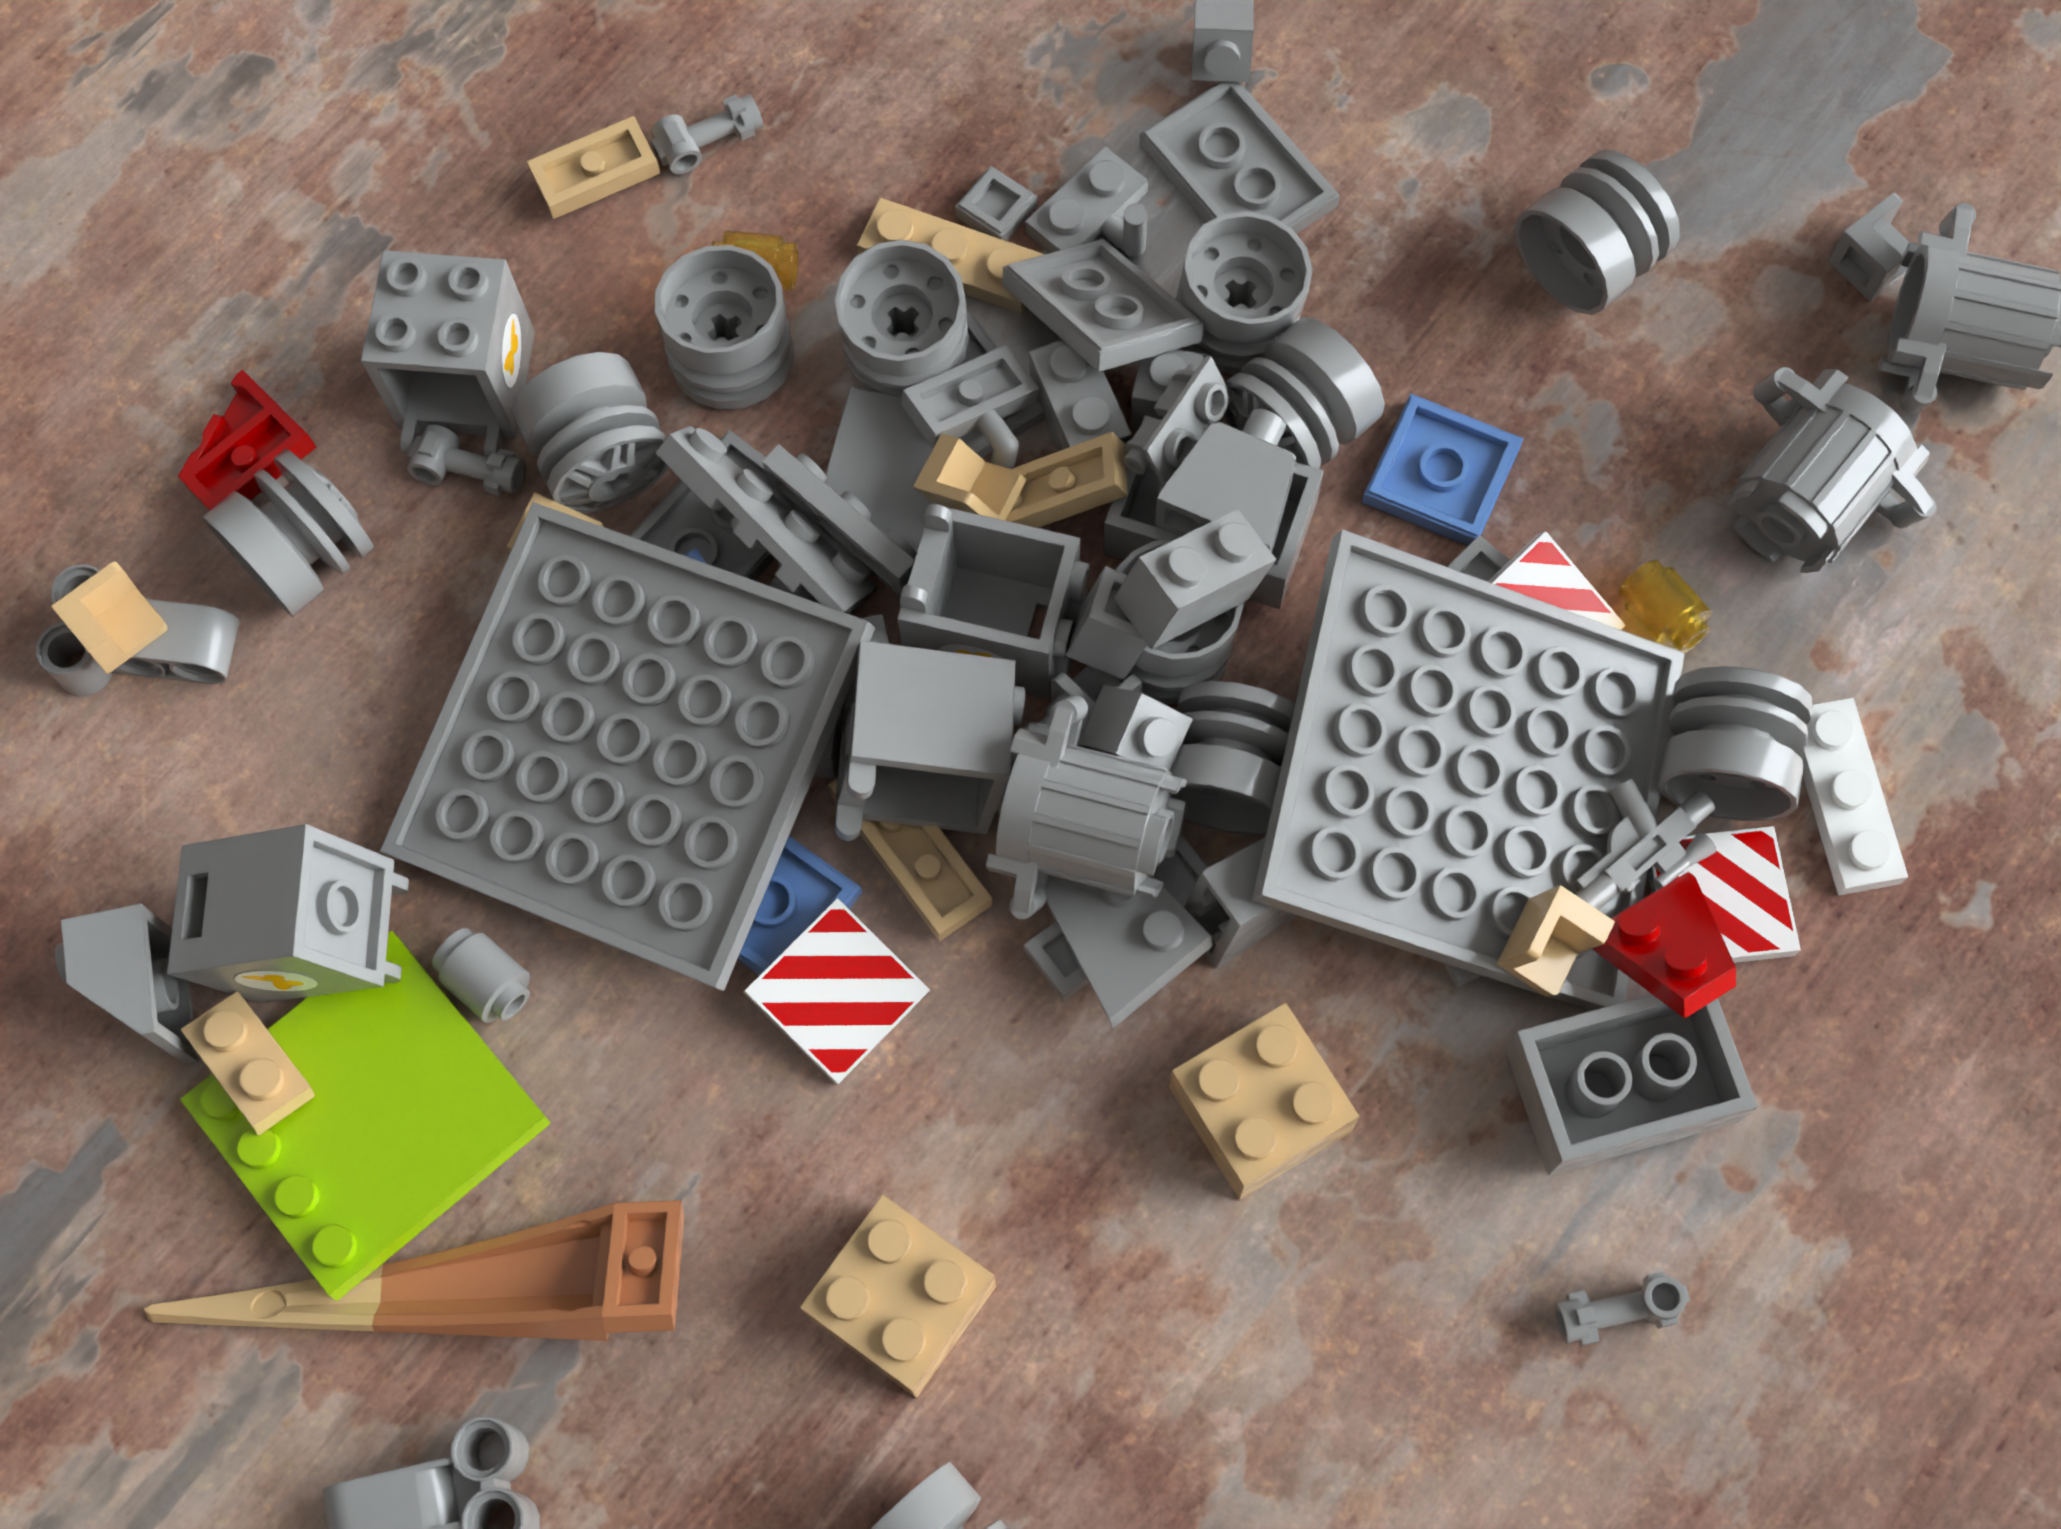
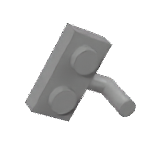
M1105 146L1025 221V232L1049 253L1098 241L1104 236L1128 256L1139 257L1146 249L1148 212L1144 206L1137 203L1148 193V180Z
M1004 345L904 389L901 405L932 448H934L941 433L960 438L979 429L993 448L990 463L1012 469L1015 466L1019 443L1002 418L1035 404L1039 387L1009 347Z

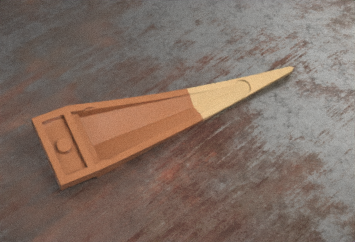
M682 1200L612 1203L500 1237L380 1265L338 1301L330 1297L315 1278L270 1287L151 1304L144 1311L148 1320L153 1323L608 1341L610 1333L675 1331L685 1215Z

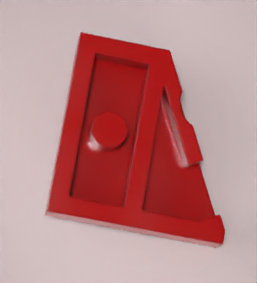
M243 369L235 375L231 382V386L236 391V394L223 416L212 415L202 433L203 439L200 446L191 452L178 475V478L208 511L233 491L238 492L250 501L262 492L254 477V474L260 469L268 472L275 480L281 477L282 473L274 463L273 458L285 448L294 453L300 460L317 448L309 435Z
M1690 872L1683 874L1611 918L1615 923L1605 944L1593 948L1596 953L1684 1019L1736 987V966L1698 881Z

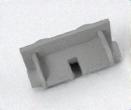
M1206 355L1199 366L1189 364L1185 369H1179L1174 373L1171 383L1154 406L1157 415L1164 417L1163 420L1147 417L1134 437L1124 447L1126 456L1123 462L1129 470L1139 475H1143L1147 469L1154 470L1164 487L1208 427L1223 417L1233 397L1211 356Z

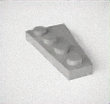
M692 426L669 434L656 454L709 508L722 511L726 507L734 515L731 519L733 532L749 549L757 548L764 552H770L779 561L780 568L775 575L793 593L799 592L803 588L820 604L852 614L863 606L879 587L867 577L869 570L860 559L845 550L838 552L820 536L822 534L821 528L812 518L799 510L793 509L790 511L773 496V487L764 477L750 469L742 470L725 455L727 452L726 447L716 436L701 428L695 430Z
M1051 875L1048 877L1045 888L1048 910L1069 944L1085 979L1090 983L1112 1029L1213 946L1211 935L1164 887H1162L1157 897L1140 894L1139 898H1134Z

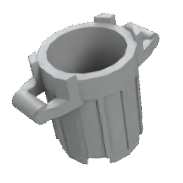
M1967 203L1957 204L1939 224L1940 235L1919 231L1917 241L1920 244L1909 242L1903 253L1905 259L1901 266L1908 268L1898 293L1888 337V358L1880 356L1878 369L1884 372L1907 376L1905 392L1901 397L1900 405L1909 414L1919 413L1935 400L1937 396L1936 383L1939 373L2014 389L2025 390L2027 387L2042 389L2053 376L2052 372L2039 370L2043 359L2049 355L2053 346L2061 348V275H2059V270L1967 251L1971 225L1976 219L1974 207Z
M1782 367L1754 386V398L1764 406L1769 415L1779 424L1780 429L1738 478L1739 482L1732 489L1731 497L1726 502L1727 506L1733 507L1736 504L1737 512L1741 517L1733 527L1751 548L1773 563L1781 554L1804 561L1801 573L1818 572L1827 562H1834L1874 510L1891 520V523L1900 529L1907 528L1930 517L1936 510L1935 500L1915 478L1927 463L1930 452L1922 444L1917 448L1908 426L1891 407L1873 394L1851 384L1844 383L1848 376L1838 369H1824L1813 384L1796 375L1792 369ZM1786 393L1792 397L1789 402L1783 397ZM1895 490L1906 501L1899 503L1890 493Z
M1071 695L1053 705L1050 728L1030 723L1028 730L1019 728L1011 746L1010 752L1017 753L1018 755L1010 774L1001 806L997 829L996 855L988 853L986 867L989 871L1016 878L1014 897L1011 898L1009 909L1013 916L1018 919L1031 917L1045 905V888L1049 875L1134 898H1139L1140 894L1157 897L1164 883L1163 881L1149 878V876H1154L1157 863H1161L1164 857H1174L1186 802L1170 797L1171 793L1177 794L1181 787L1185 788L1187 780L1172 776V772H1168L1166 768L1079 747L1082 719L1088 712L1087 702L1079 695Z

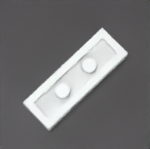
M1854 698L1815 704L1812 708L1811 721L1807 724V745L1796 754L1802 758L1803 779L1838 896L1902 884L1908 878L1907 870Z

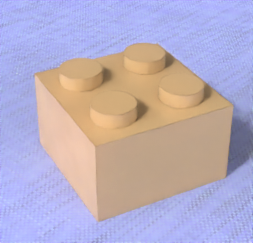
M1287 1003L1277 1007L1173 1069L1171 1072L1170 1090L1239 1200L1351 1133L1360 1117Z
M882 1195L805 1299L800 1309L808 1319L917 1398L996 1288L994 1274L885 1195Z

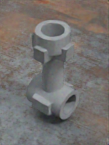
M736 94L723 100L725 111L688 127L680 115H668L658 120L652 127L651 133L654 139L651 141L662 165L668 164L670 170L675 174H684L692 171L701 163L702 154L699 150L700 147L732 133H736L737 137H740L742 141L755 136L754 130L763 127L764 124L753 97L750 94L740 98Z
M428 425L422 437H415L407 453L409 461L407 470L409 474L416 480L432 486L440 485L448 471L483 480V487L486 493L500 496L502 492L516 495L523 485L526 474V463L523 459L516 458L515 452L500 448L498 453L491 452L488 457L458 449L460 445L459 437L451 430L439 425Z
M1659 1272L1643 1278V1287L1639 1291L1590 1302L1585 1290L1566 1295L1567 1300L1555 1303L1554 1308L1563 1341L1566 1344L1579 1341L1581 1347L1599 1342L1598 1329L1643 1319L1648 1323L1655 1324L1658 1329L1673 1326L1678 1323V1314L1683 1311L1686 1303L1690 1301L1686 1285H1682L1678 1280L1666 1276L1664 1272Z

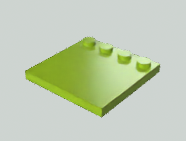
M392 930L388 932L386 961L402 967L400 982L384 983V987L307 997L267 1029L311 1086L315 1094L314 1098L259 1136L213 1074L209 1075L180 1099L322 1288L336 1301L340 1300L551 1124Z

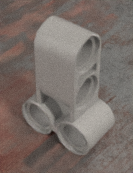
M87 564L73 565L64 569L55 578L51 586L53 603H56L100 570ZM146 599L165 621L168 629L164 634L108 675L64 622L50 626L41 634L36 644V657L39 664L64 690L76 696H90L99 692L108 684L112 673L219 684L227 680L240 621L235 615L215 607ZM85 651L83 658L77 664L65 667L67 660L72 655Z
M476 1417L465 1422L456 1432L451 1444V1457L325 1487L322 1491L327 1529H488V1518L491 1511L503 1502H508L513 1508L515 1514L513 1529H540V1514L536 1504L527 1495L511 1490L510 1482L515 1480L524 1471L529 1460V1445L526 1436L518 1427L492 1417ZM498 1432L504 1442V1454L501 1461L495 1467L485 1471L479 1465L477 1450L481 1441L486 1436Z

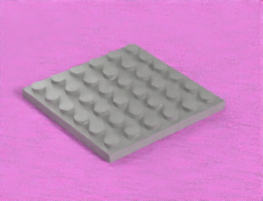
M532 502L380 852L724 991L857 674L855 666L860 640L870 641L875 627L867 620Z
M1342 529L1331 540L1252 901L1541 994L1498 966L1497 962L1529 898L1559 885L1573 894H1577L1580 890L1573 882L1607 854L1609 833L1624 818L1611 796L1610 790L1633 779L1656 820L1660 799L1658 781L1664 745L1670 740L1669 716L1675 707L1673 692L1675 682L1681 677L1684 652ZM1647 870L1634 881V889L1628 893L1624 890L1618 893L1601 907L1599 911L1609 918H1613L1641 901ZM1591 948L1578 953L1559 994L1550 998L1590 1011L1625 1002L1629 977Z

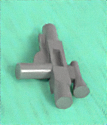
M1633 779L1610 790L1609 792L1624 818L1609 833L1607 854L1573 882L1580 890L1575 895L1599 910L1623 890L1628 893L1634 889V881L1652 865L1661 873L1653 880L1654 886L1660 889L1675 880L1688 867L1715 854L1716 846L1714 842L1703 833H1697L1686 850L1679 843L1714 811L1715 806L1711 798L1702 791H1696L1674 811L1667 814L1657 823Z

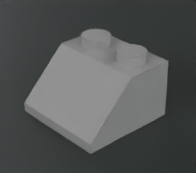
M141 903L61 920L63 943L57 944L55 948V961L61 979L185 1065L198 1062L197 1053L180 1030L194 1020L190 982L167 974L172 928Z

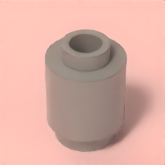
M462 928L449 936L441 944L433 957L432 967L439 972V982L485 1023L495 1021L498 1018L503 1021L512 1018L522 1009L530 996V991L527 989L530 973L484 933L475 934L469 928Z

